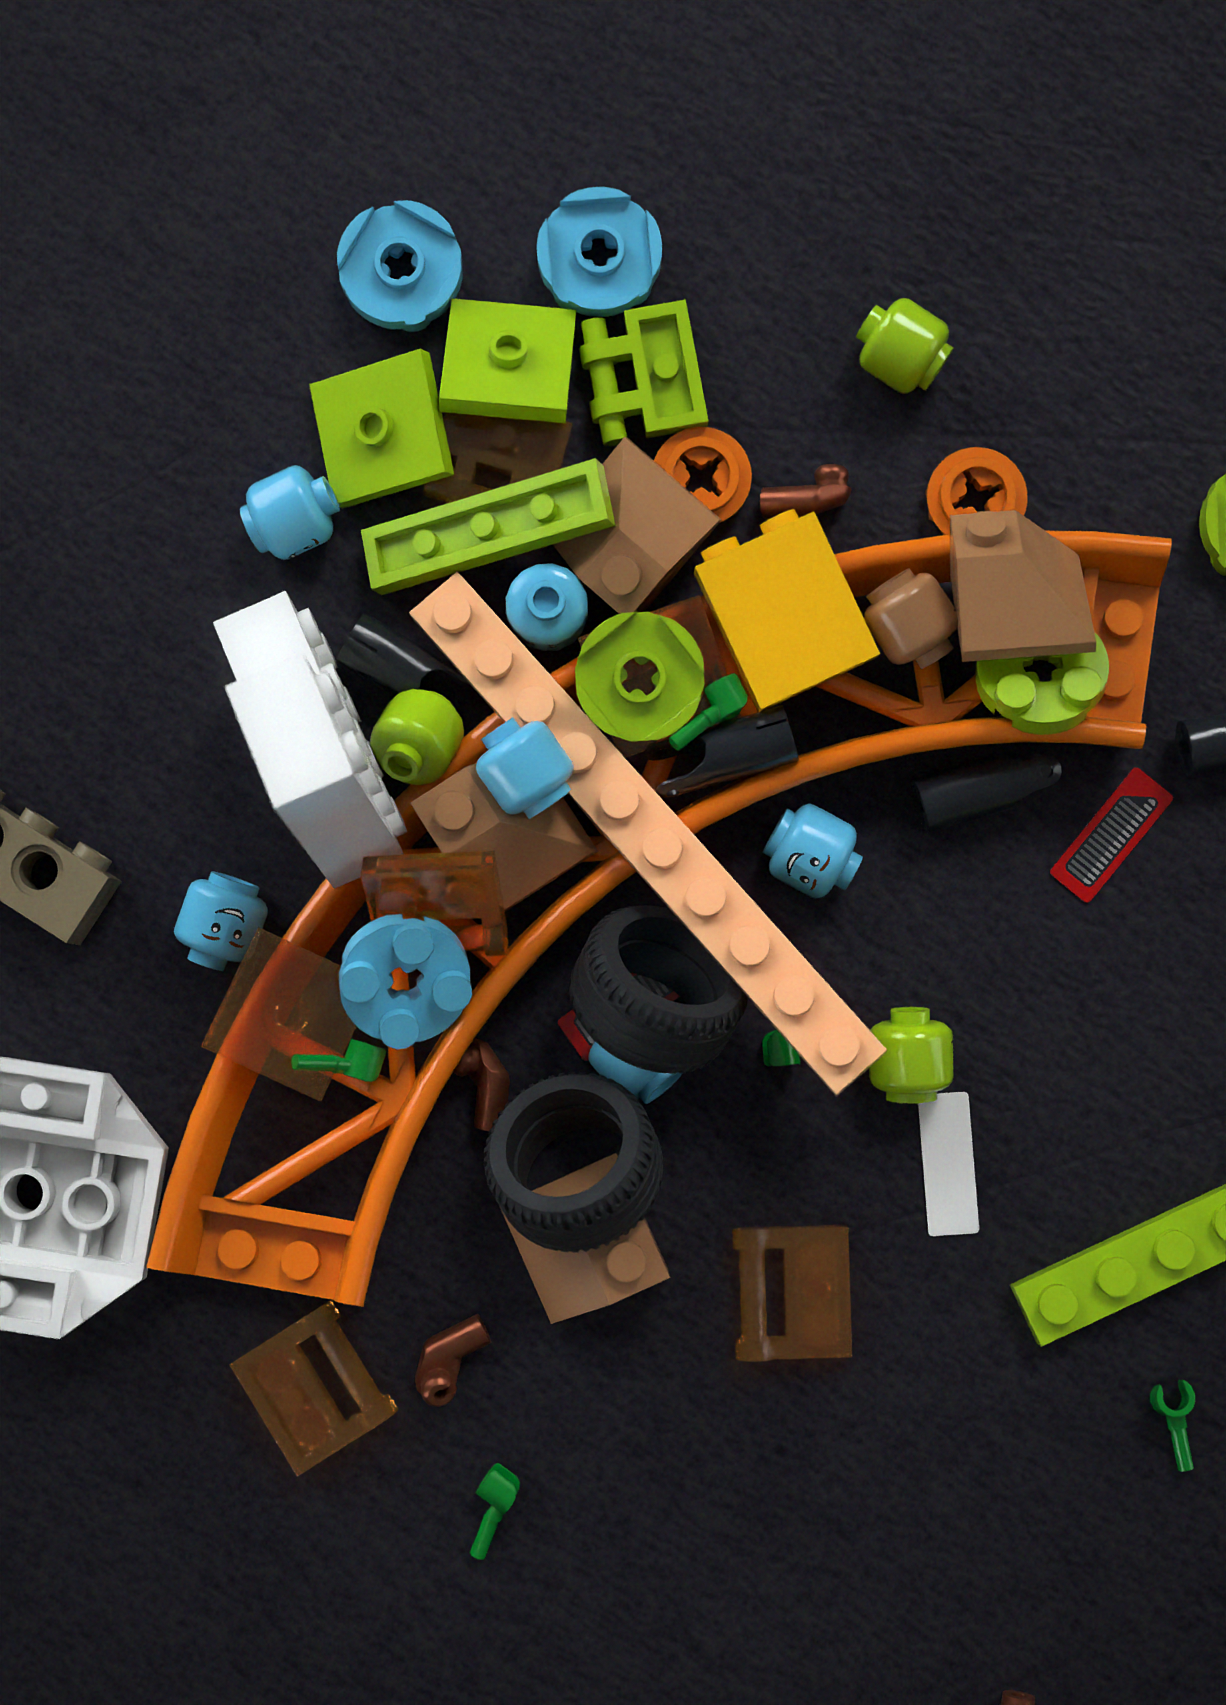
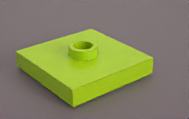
M452 298L439 394V412L566 423L576 310Z
M417 349L309 384L328 481L337 498L339 507L346 508L454 475L442 412H439V396L429 352Z

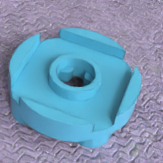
M590 187L575 191L560 201V207L551 213L548 220L547 218L545 219L539 230L537 260L541 278L553 294L554 300L564 309H574L579 314L593 317H607L623 313L624 310H629L633 306L643 303L651 293V287L659 275L662 260V240L659 227L647 209L645 213L640 205L631 201V196L618 189ZM603 238L606 248L617 249V256L609 258L605 266H594L592 260L584 259L582 256V251H588L592 248L593 239Z
M402 200L393 201L394 206H383L377 210L371 207L361 212L352 220L344 231L338 245L337 263L342 289L351 306L369 322L388 329H403L409 332L420 331L426 328L432 320L446 312L451 306L452 298H456L463 279L461 249L449 223L438 212L424 204ZM404 251L413 255L411 265L415 269L414 273L409 277L402 276L400 279L391 278L390 268L384 263L386 258L390 255L393 258L399 259Z
M402 914L386 915L377 918L363 926L352 936L342 955V965L339 970V987L344 1010L351 1021L364 1033L381 1039L384 1044L394 1049H405L412 1046L415 1042L424 1041L440 1034L457 1020L472 997L470 966L461 941L446 925L425 916V921L416 918L403 919ZM400 967L406 973L418 969L422 974L416 979L417 986L405 991L403 989L395 990L391 988L394 983L391 972Z

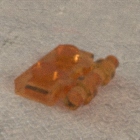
M444 413L443 421L451 460L457 461L454 475L452 478L446 477L426 483L423 496L445 501L447 504L493 490L474 484L478 467L511 476L509 484L562 469L573 431V423L567 421L566 423Z

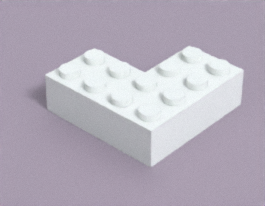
M284 591L213 622L237 680L225 686L273 807L335 889L405 858L397 837L407 833L406 826L394 799L389 796L381 779L384 777L382 769L372 752L369 741L366 742L358 724L361 720L348 690L341 683L335 670L338 666L324 634L320 633L310 609L306 608L298 612L287 592Z

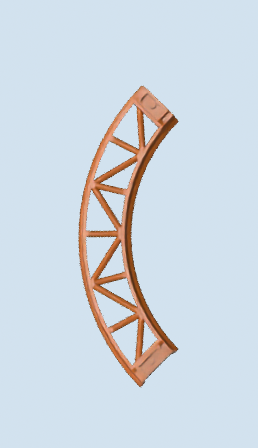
M1046 531L1079 555L1094 632L1102 640L1109 659V675L1105 693L1099 704L1097 702L1096 706L1087 712L1086 719L1076 727L1060 733L1040 735L1025 733L1011 727L1012 720L1003 716L961 719L982 702L977 690L975 675L945 699L939 660L923 669L920 668L916 660H913L919 702L845 672L816 687L906 724L908 727L849 739L798 755L799 761L743 777L692 802L675 814L693 834H696L707 826L753 803L810 780L867 763L932 750L968 745L1016 742L1085 743L1142 749L1146 735V724L1141 723L1157 603L1159 589L1170 557L1172 539L1097 531ZM950 535L873 545L834 554L854 597L868 595L880 585L910 568L914 576L920 573H928L934 576L938 583L951 582ZM704 595L658 614L679 623L696 641L704 662L705 685L701 695L703 696L704 689L717 664L722 677L737 674L747 693V702L738 717L757 713L756 707ZM577 657L553 671L550 675L572 700L582 708L576 691L575 667L578 661ZM634 659L626 662L623 667L626 669L628 677L622 684L656 666L651 661L644 665H639ZM495 712L463 737L459 750L441 777L429 784H410L394 800L407 829V833L397 837L405 858L335 889L325 878L292 922L259 974L219 1048L191 1113L165 1189L146 1268L298 1293L363 1307L376 1249L399 1180L417 1137L437 1098L467 1048L503 998L535 961L578 918L620 883L636 873V870L592 822L601 835L589 837L598 852L583 862H602L557 898L508 949L419 874L454 870L438 847L411 849L428 830L410 803L463 768L477 763L478 759L488 751L481 739L504 723ZM694 713L693 716L689 719L688 722H690V721L693 719L695 713ZM673 734L662 739L656 740L655 743L668 740V738L671 737ZM677 756L659 761H647L641 776L655 792L658 785L667 781ZM375 889H377L379 918L386 915L402 914L404 919L403 893L432 919L438 920L451 929L462 945L490 968L472 991L469 1004L463 1009L457 1020L443 1031L416 1076L413 1045L405 1049L388 1047L390 1079L379 1074L378 1078L373 1082H366L343 1074L318 1071L378 1103L223 1198L213 1197L235 1128L271 1049L273 1048L290 1058L294 1054L335 1055L344 1058L343 1055L284 1026L332 945ZM400 967L394 969L391 972L394 980L391 988L395 990H409L408 973L404 972ZM390 1125L367 1180L354 1221L260 1205Z

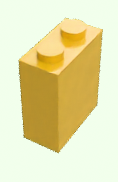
M795 509L783 512L759 525L763 533L762 536L742 545L739 544L736 536L716 543L701 552L704 562L695 566L694 576L757 712L792 698L861 666L880 655L814 511L800 518Z

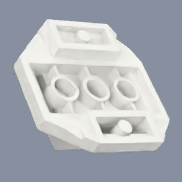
M0 1056V1330L60 1339L147 1278L148 1268H146L155 1232L169 1147L109 1073ZM25 1174L36 1178L42 1186V1201L35 1210L23 1206L17 1197L18 1182Z

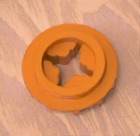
M710 427L688 428L671 436L658 450L654 461L686 488L690 481V474L682 460L689 466L694 465L699 470L706 468L708 465L712 466L719 460L720 463L716 466V471L712 477V483L716 487V493L719 497L713 491L709 493L702 487L698 488L694 493L692 491L690 493L721 519L720 522L736 515L749 494L752 480L750 462L742 446L727 433Z
M982 447L965 448L947 456L934 470L925 493L927 496L929 519L936 524L943 535H950V515L977 513L974 507L963 509L961 506L954 509V506L967 493L966 477L969 484L973 483L977 491L988 489L990 492L999 489L984 505L985 511L1016 510L1024 516L1028 497L1026 483L1017 466L1005 455Z

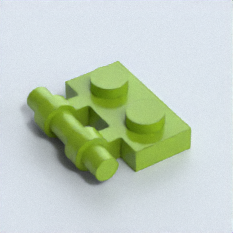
M686 299L624 310V323L627 333L624 336L609 338L606 321L602 317L590 318L581 322L584 345L579 348L582 367L590 371L595 398L589 403L592 422L600 425L604 446H616L624 437H627L624 419L629 416L642 414L646 438L674 434L693 427H708V415ZM632 360L637 390L619 393L614 365L618 362Z

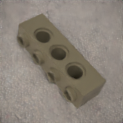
M0 790V802L6 795L2 790ZM0 804V825L4 832V840L0 847V901L65 943L81 945L122 882L107 872L112 861L80 841L75 849L72 850L56 840L53 836L59 827L33 810L26 807L19 816ZM51 855L57 863L58 874L52 885L40 890L32 880V869L41 857Z

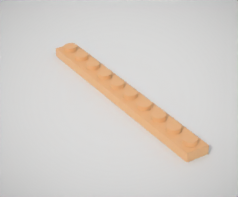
M458 571L409 612L415 623L504 723L514 717L520 727L531 721H540L548 726L574 766L571 777L566 781L571 788L567 794L836 1097L887 1052V1049Z

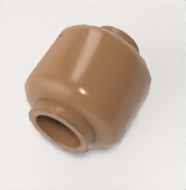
M908 568L866 596L871 605L864 613V620L869 631L891 663L902 665L916 660L920 668L923 669L945 656L954 648L948 637L957 630V612L936 578L931 574L920 573L914 576L910 568Z

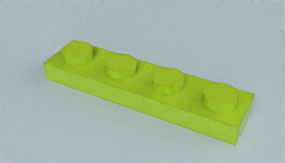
M594 458L362 529L361 534L371 589L380 595H384L455 574L457 571L461 572L616 525L604 466Z
M1226 1184L1010 1284L1036 1343L1042 1347L1226 1261Z

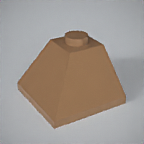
M624 437L602 464L605 470L616 526L553 544L576 576L619 614L645 612L721 521L715 513L631 440Z
M1016 510L981 511L973 514L950 515V580L954 607L957 612V628L962 662L1096 652V638L1080 558L1076 552Z
M476 763L463 768L410 803L445 859L489 921H492L598 852L563 797L530 819L524 811L518 814H508L500 807L477 774Z
M617 1153L532 1190V1192L545 1196L561 1197L587 1190L604 1178L612 1169L618 1159ZM503 1213L551 1324L611 1305L670 1278L668 1268L645 1218L642 1221H638L637 1226L634 1229L631 1228L627 1235L623 1234L619 1236V1240L611 1241L610 1245L605 1246L603 1244L600 1245L599 1249H589L586 1252L579 1250L578 1253L571 1251L566 1253L560 1251V1249L553 1251L549 1248H543L526 1239L510 1224Z

